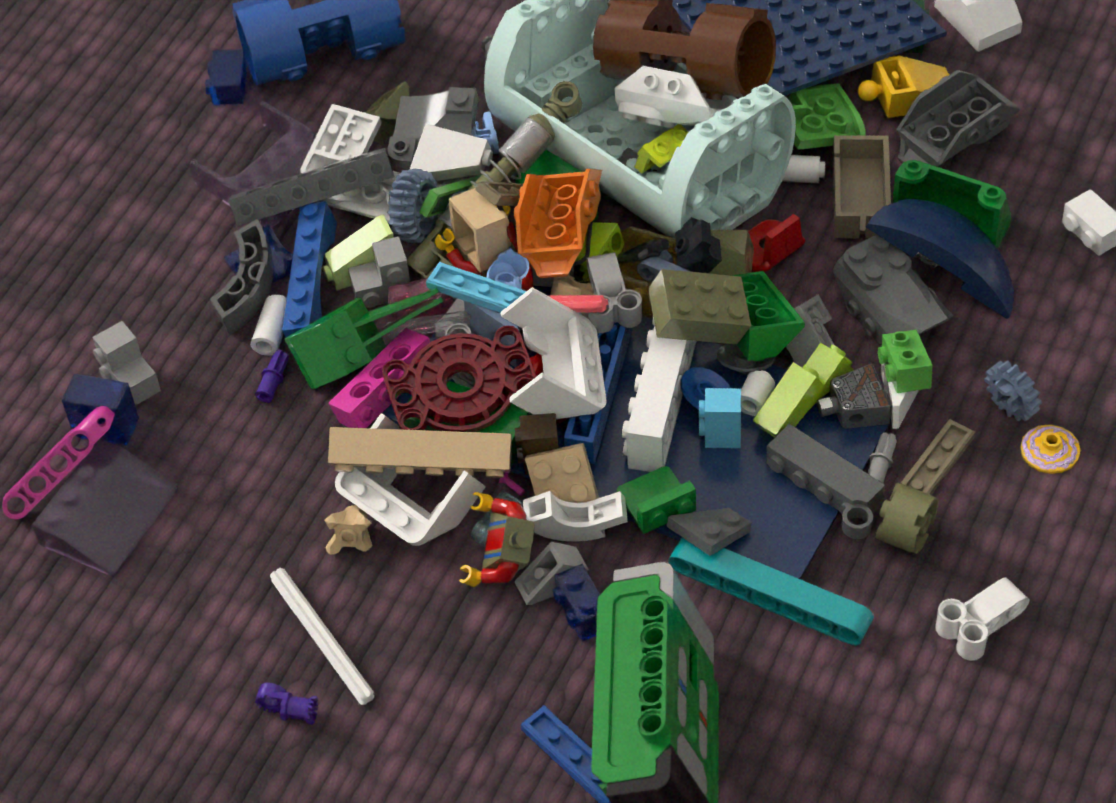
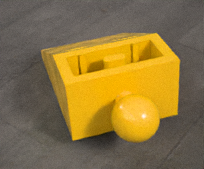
M900 55L892 56L873 64L871 80L863 81L859 85L858 95L864 101H872L878 97L887 118L904 116L921 92L930 89L943 77L949 76V73L942 66Z

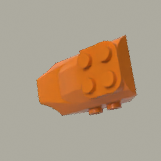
M586 169L585 172L553 175L526 174L524 184L520 187L518 205L514 208L518 254L527 258L537 277L552 278L569 275L576 258L583 248L588 225L594 220L601 198L599 182L602 170Z

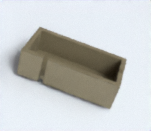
M834 136V238H859L860 234H865V238H871L877 235L866 228V225L877 211L891 204L889 136Z

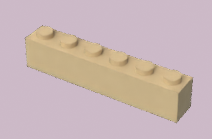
M330 427L328 464L335 466V471L353 472L354 467H364L367 473H383L384 468L395 469L397 474H413L414 469L426 470V475L440 476L443 475L445 470L456 471V476H461L463 471H466L471 476L474 475V472H486V477L503 478L504 473H510L512 436L508 433Z

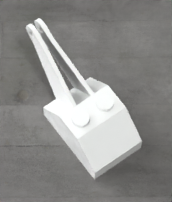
M935 0L934 7L978 52L1021 33L1022 19L1015 0Z

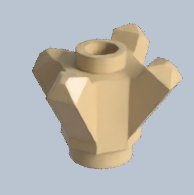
M348 506L344 511L333 513L324 520L329 529L335 530V534L325 547L330 555L339 553L343 546L355 547L365 552L372 547L367 529L372 522L367 519V513L358 506Z

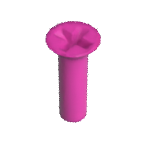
M504 473V477L499 479V483H505L520 496L524 494L525 490L508 477V473Z

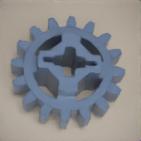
M999 361L986 371L987 377L984 378V381L989 384L986 390L993 394L991 397L992 401L997 406L999 405L998 408L1000 410L1005 409L1008 417L1014 415L1017 421L1021 419L1027 421L1040 410L1039 405L1042 401L1037 398L1040 392L1033 388L1035 382L1027 376V372L1021 373L1017 364L1012 367L1009 361L1004 363Z

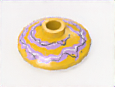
M1041 425L1029 430L1022 438L1020 446L1022 458L1026 463L1037 471L1048 474L1063 473L1071 469L1078 462L1081 450L1078 440L1071 432L1055 425Z

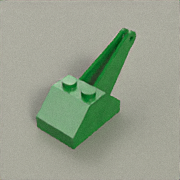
M437 287L371 311L367 310L361 298H356L284 339L309 387L315 389L348 375L371 362L386 347L382 339L383 335L416 315L438 305L443 299L440 296L428 301L378 330L373 322L374 320L415 305L439 292Z

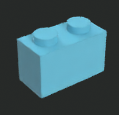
M705 388V400H699V436H705V448H741V389Z

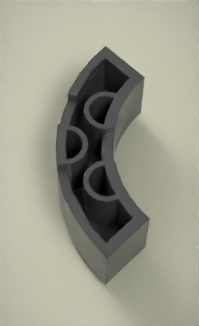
M258 219L234 232L239 244L240 266L238 272L219 293L210 298L218 318L229 335L238 331L256 315L265 302L272 285L274 274L273 256Z

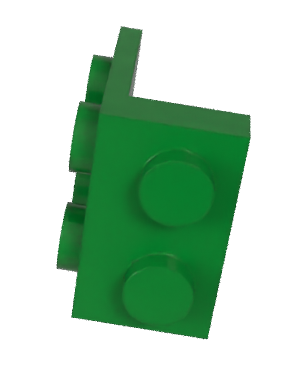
M667 466L658 468L617 488V492L620 491L624 495L626 509L643 534L667 524L668 517L671 515L696 511V488L691 481L680 484L672 470Z

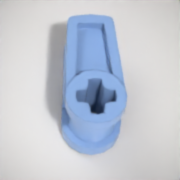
M485 112L482 119L483 129H479L478 122L475 121L477 128L475 137L486 139L493 153L498 154V140L491 112Z

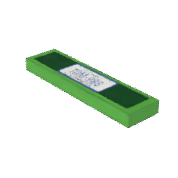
M481 175L429 190L419 213L426 218L443 213L449 207V198L461 194V191H468L472 186L471 181L476 182Z

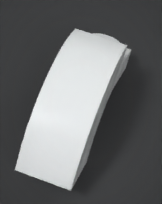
M551 491L523 500L524 511L527 515L526 520L535 523L534 532L553 540L568 542L595 540L605 537L604 529L628 522L625 497L620 491L582 503L563 501L554 496Z

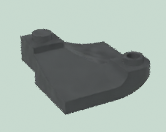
M449 87V91L433 95L401 96L394 134L390 136L388 144L390 160L402 169H410L425 124L475 137L477 131L475 121L479 104L476 88ZM405 147L403 150L398 151V148Z

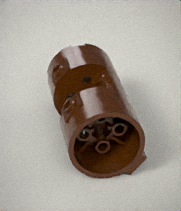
M610 0L607 3L609 8L604 15H599L593 36L594 59L599 60L602 67L600 73L607 78L626 80L642 66L673 72L677 62L686 63L687 73L694 78L701 93H706L707 99L722 100L723 95L745 97L752 92L753 88L768 84L773 72L776 57V38L773 26L767 18L768 10L706 3L705 12L698 17L691 32L682 31L679 15L672 6L673 0Z

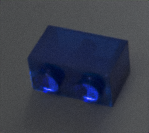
M244 49L213 50L212 61H208V75L210 79H206L205 82L206 94L211 95L213 105L244 104L248 69Z

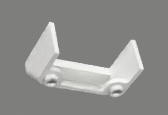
M533 287L501 312V317L523 328L524 343L529 350L542 355L544 372L509 397L510 403L533 415L556 413V419L595 414L606 406L597 330L588 318Z
M382 413L371 427L372 429L400 430L396 423ZM354 467L353 472H339L335 479V487L338 493L414 546L422 545L456 528L470 510V505L473 506L479 497L473 495V493H482L486 487L466 471H463L444 500L437 504L432 513H429L390 485L397 475L395 469L384 468L383 473H367L364 467Z

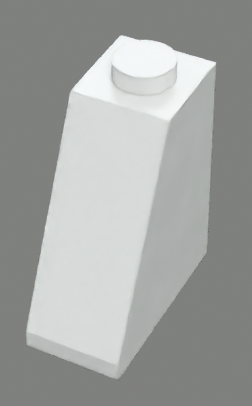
M425 124L410 169L428 171V173L433 174L436 181L481 175L480 170L484 171L485 166L490 165L489 160H492L493 151L486 139Z

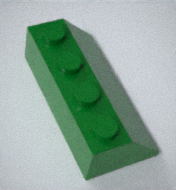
M764 271L730 275L742 277L751 327L736 345L748 361H763L765 358L776 357L805 327V322Z

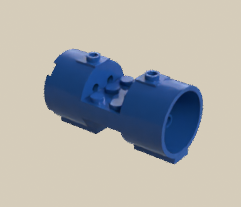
M244 0L232 4L242 50L256 86L282 79V81L301 79L307 74L305 54L314 53L323 46L336 47L346 40L348 48L356 60L361 58L369 60L375 58L381 50L405 43L404 27L399 28V24H401V11L398 0H325L293 10L287 0Z

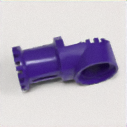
M273 683L261 684L255 700L256 706L259 705L260 709L264 707V711L269 709L268 712H280L281 720L285 721L293 718L306 720L307 724H313L318 712H315V710H318V707L315 706L319 705L317 696H311L310 699L296 697L292 693L286 692L283 687Z

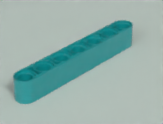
M682 537L668 560L672 568L682 575L847 644L859 645L874 619L871 610L859 603L725 548L710 556Z

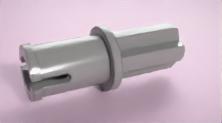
M885 432L880 435L875 453L870 455L871 464L867 473L883 484L888 468L893 465L892 455L897 443L894 434Z

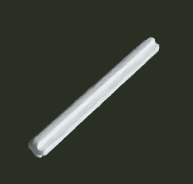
M278 568L276 571H273L270 575L272 583L359 704L366 705L374 699L373 690L286 570Z

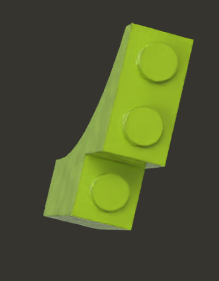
M820 342L803 367L794 362L792 363L753 421L760 429L774 438L788 424L796 427L803 416L817 403V400L830 392V381L832 379L854 371L851 367L853 362L845 357L846 353L837 346L831 344L830 347H827Z

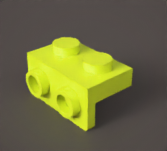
M677 124L668 131H664L651 142L644 144L637 153L638 159L634 167L641 174L654 165L660 168L671 161L677 146L680 148L688 131L681 124Z

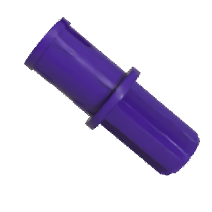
M276 350L273 353L268 367L262 371V381L255 393L258 400L265 403L272 402L278 385L284 379L283 372L289 360L288 353L282 350Z

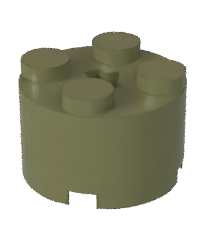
M898 482L893 489L892 500L886 499L881 507L879 516L884 518V520L879 525L875 538L905 551L918 554L928 539L929 534L926 532L929 525L934 524L939 500L928 493Z

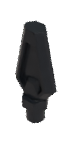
M666 239L646 241L620 253L617 256L618 264L643 261L651 255L654 257L658 256L662 251L669 248V242Z

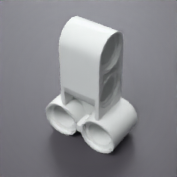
M1002 578L964 604L956 599L944 600L938 608L936 631L945 639L958 640L956 648L962 658L970 661L980 659L984 655L987 637L1020 615L1028 606L1029 598L1008 578Z

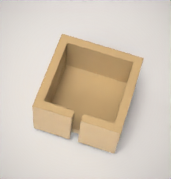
M476 188L449 198L452 232L455 237L454 243L465 255L468 254V259L479 272L489 269L492 263L498 259L497 255L506 251L511 246L507 235L509 221L503 210L500 211L492 202L475 190Z

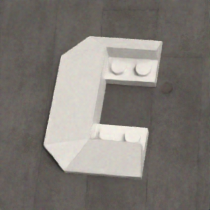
M332 104L300 168L301 173L368 153L382 123L380 117ZM393 171V178L316 202L326 201L329 206L374 219L384 214L389 223L390 215L387 214L389 211L388 202L390 201L389 192L393 189L392 183L396 181V176L401 173ZM464 177L437 181V187L461 181Z

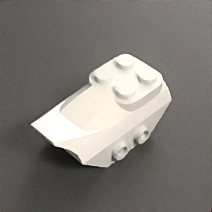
M642 66L615 87V100L619 108L618 111L623 112L622 118L673 128L675 124L688 126L700 124L713 117L715 112L726 109L733 104L727 95H723L722 100L707 99L706 93H701L691 75Z

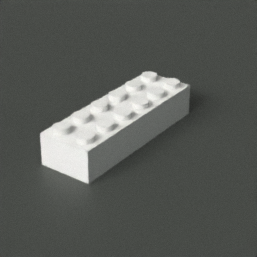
M655 327L654 330L648 331L646 345L649 349L648 352H643L640 367L643 371L642 375L637 374L634 391L637 394L636 397L630 398L628 414L631 415L630 420L624 421L622 438H626L623 456H627L628 469L648 472L665 466L683 396L680 380L684 372L690 369L696 341L657 338Z

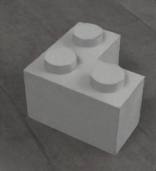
M399 236L372 243L375 262L348 268L355 299L361 298L366 308L412 297L407 259Z
M123 321L92 337L96 347L93 350V354L101 365L98 368L106 383L111 381L113 390L120 400L125 399L132 408L161 391L156 373L141 356L136 337Z

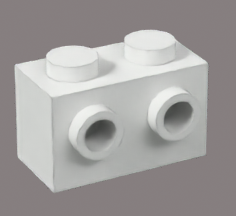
M1090 189L1065 203L1062 223L1069 231H1072L1079 237L1086 247L1091 248L1099 256L1116 246V211Z

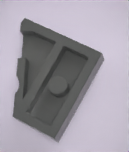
M730 508L671 515L668 517L667 522L669 529L710 556L748 534L752 522Z

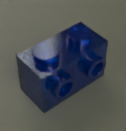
M580 564L555 574L556 587L552 589L557 604L563 606L570 628H575L582 642L595 637L597 632L598 597L600 594L584 565Z

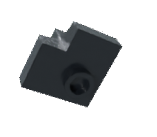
M691 217L683 225L682 229L675 233L677 265L693 272L709 274L722 261L720 239L711 236L710 223Z

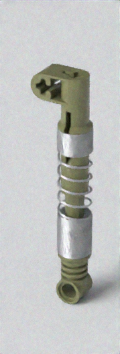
M563 81L555 85L548 103L543 105L542 111L549 116L555 117L562 123H565L566 119L576 116L582 109V100L576 85L569 81ZM565 97H573L568 102H561ZM540 113L526 118L510 139L506 141L505 145L499 149L503 158L497 164L489 160L494 168L490 172L480 170L482 175L476 182L471 181L472 186L468 191L476 188L479 182L508 181V183H511L510 177L521 179L520 172L526 173L529 167L537 161L538 157L542 155L555 138L549 120ZM516 170L519 174V177L512 176L516 172ZM450 207L445 209L443 214H441L442 216L435 221V228L407 258L408 269L425 283L439 262L453 266L445 259L447 251L438 249L435 245V239L438 234L441 235L443 240L447 241L443 236V232L445 229L452 231Z

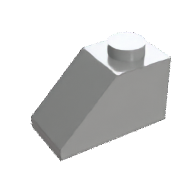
M550 542L515 580V584L526 605H533L570 590L589 569L577 547Z

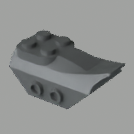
M956 70L949 76L943 77L930 89L921 92L915 99L897 128L901 139L898 159L902 163L908 160H917L933 166H939L968 146L984 143L1008 127L1011 117L1021 109L976 74Z
M876 235L847 249L832 270L849 314L859 320L864 331L869 336L872 335L879 344H882V334L917 330L918 334H922L953 317L954 315L937 298L935 291L926 286L916 270H912L911 260L906 253L879 235Z

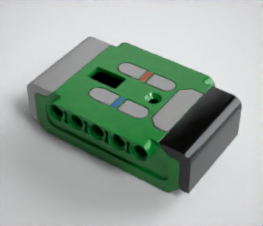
M666 562L614 570V583H611L598 597L591 772L604 783L598 786L611 803H718L719 687L714 678V638L674 569Z

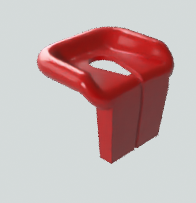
M793 214L783 222L773 219L764 220L748 231L754 246L752 272H767L805 244L806 239L802 237L799 217ZM763 239H765L764 249L759 245Z

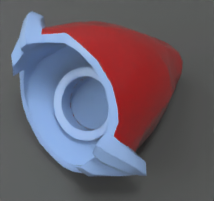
M512 248L497 255L498 259L492 263L487 271V278L525 291L533 287V270L526 257L514 252Z

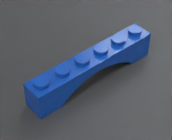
M326 201L300 206L282 329L286 337L322 318L320 299L321 269L324 254L329 246L335 242L337 221Z

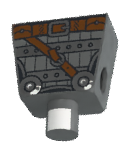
M873 364L863 366L830 381L829 397L817 400L819 415L824 417L836 414L841 427L845 429L890 424L891 404Z

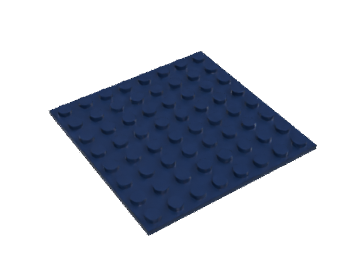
M673 0L672 4L679 15L680 21L690 31L698 17L705 12L706 3L768 10L767 18L773 26L776 38V57L773 72L767 85L784 96L947 36V31L913 0Z

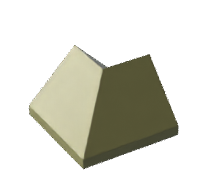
M406 82L381 95L365 112L380 117L382 122L374 141L384 144L394 133L401 96H409V85Z
M711 230V236L720 239L722 261L709 274L730 276L751 273L754 246L748 230Z

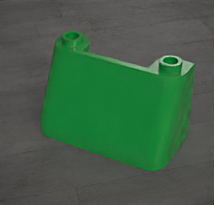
M917 160L903 162L895 174L893 203L905 199H918L936 202L949 207L977 225L998 249L1011 222V212L1007 197L1001 188Z

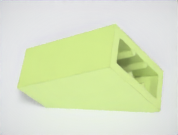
M384 214L376 217L324 254L326 265L322 266L325 278L327 282H333L337 291L351 286L348 268L375 262L372 243L394 238Z

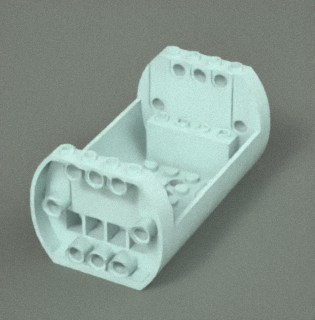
M525 0L505 12L490 44L484 76L486 102L491 113L499 121L516 131L530 115L537 113L544 115L549 120L555 135L553 142L547 147L548 151L582 172H585L586 169L602 170L599 189L674 242H676L675 233L681 230L691 217L710 223V230H733L769 205L787 170L795 138V112L791 102L784 95L764 84L753 88L752 92L745 97L737 99L734 96H729L733 104L726 109L715 112L713 117L700 124L697 123L694 126L682 125L688 131V134L680 148L677 146L669 163L661 168L654 165L651 167V172L645 171L642 174H637L636 172L639 171L634 167L637 158L627 160L626 166L616 159L620 158L623 155V151L628 147L638 153L644 144L651 142L664 131H668L671 128L622 118L623 112L618 111L619 108L615 100V87L624 80L607 78L600 73L602 68L600 62L594 59L593 36L599 15H604L609 8L607 3L610 0ZM677 62L673 72L688 75L686 65ZM569 81L578 88L582 100V109L576 116L566 119L565 123H562L555 117L543 112L542 108H544L543 105L545 103H548L554 86L560 82ZM565 97L561 102H568L573 97Z

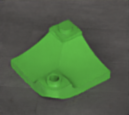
M839 83L810 86L791 93L790 97H786L791 102L795 112L796 129L794 144L797 149L833 146L834 136H866L865 127L859 112Z

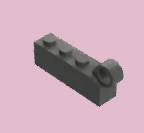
M788 424L767 445L766 464L773 471L782 473L791 479L799 488H805L814 494L822 503L829 504L840 511L842 514V530L846 536L852 539L867 537L872 531L873 513L884 502L885 485L794 426ZM860 518L866 523L855 525L849 522V520Z

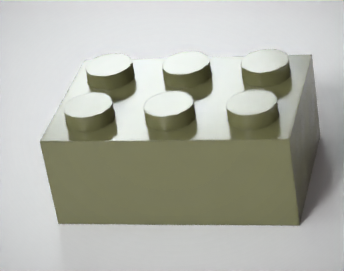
M661 269L648 288L657 338L738 344L751 327L742 277Z

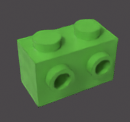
M917 330L882 334V347H878V358L880 364H885L887 381L893 383L896 393L930 389L932 384V363Z

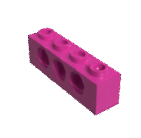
M405 328L328 403L339 423L349 428H367L391 405L383 379V366L386 362L393 359L402 360L410 365L416 354L430 343L429 338ZM393 369L389 372L388 377L394 380L399 379L404 375V371Z

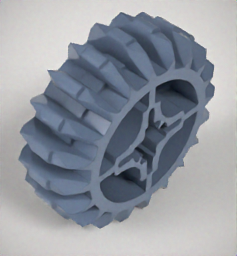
M422 169L402 170L401 174L396 176V181L392 183L393 189L389 192L390 201L388 202L389 211L387 212L390 215L389 225H392V232L396 237L399 236L401 241L413 244L421 243L435 228V221L439 218L438 215L426 218L419 213L429 190L437 188V181L434 179L433 174Z

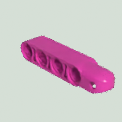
M107 406L97 407L74 429L69 431L5 494L2 502L5 515L11 519H21L26 516L91 452L93 445L110 429L115 413ZM99 418L105 419V422L99 424L97 421ZM78 434L85 435L89 440L87 446L83 449L73 447L71 441L74 436ZM56 455H62L67 459V465L63 469L56 470L50 465V460ZM35 476H40L46 481L45 487L38 491L31 489L29 486L30 479ZM13 497H19L24 501L25 505L20 511H12L7 506V502Z

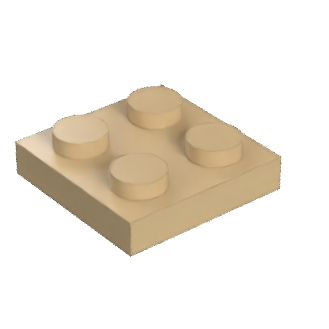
M584 443L535 453L525 457L535 496L551 491L557 498L573 503L588 502L599 498Z

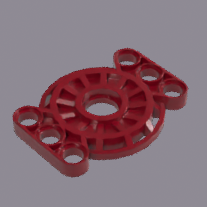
M510 325L499 328L495 333L493 341L475 334L458 333L443 336L423 347L412 359L410 365L402 360L393 359L386 362L382 369L384 383L400 430H425L426 426L429 425L440 431H479L492 425L505 414L512 404L509 397L518 391L517 389L521 384L529 383L536 378L522 336L517 328ZM506 335L516 338L515 343L508 346L503 345L500 340ZM514 359H521L525 362V365L520 369L515 370L509 367V363ZM393 369L404 371V375L399 379L394 380L388 377L389 372ZM464 372L473 376L475 385L469 391L455 393L447 387L448 379L456 373ZM401 393L412 395V399L408 403L401 404L396 401L397 396ZM501 404L502 407L496 413L490 416V414L494 412L496 408ZM410 417H416L421 421L415 428H408L404 425L405 421ZM483 419V421H481V422H479V423L472 424V425H466V424L474 423V422H477V421ZM442 422L449 424H459V426H448L442 424Z

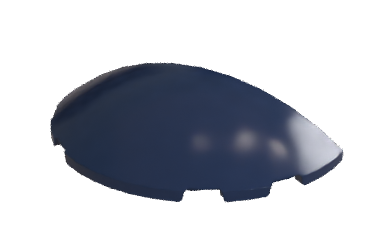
M905 199L884 206L869 220L866 228L912 258L920 252L963 280L960 289L1006 319L1010 317L1013 309L1014 290L1007 264L991 239L968 218L936 202Z

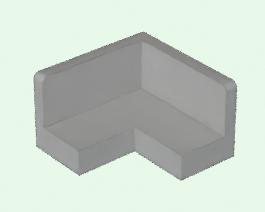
M819 295L794 307L795 311L805 322V327L786 347L794 362L800 367L806 364L820 342L827 347H830L831 344L834 345L823 325L832 318Z

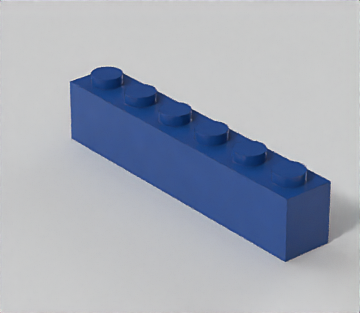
M618 322L614 323L613 328L609 332L597 333L606 406L595 414L570 417L564 436L565 447L584 443L589 463L595 464L633 330L632 328L623 327Z

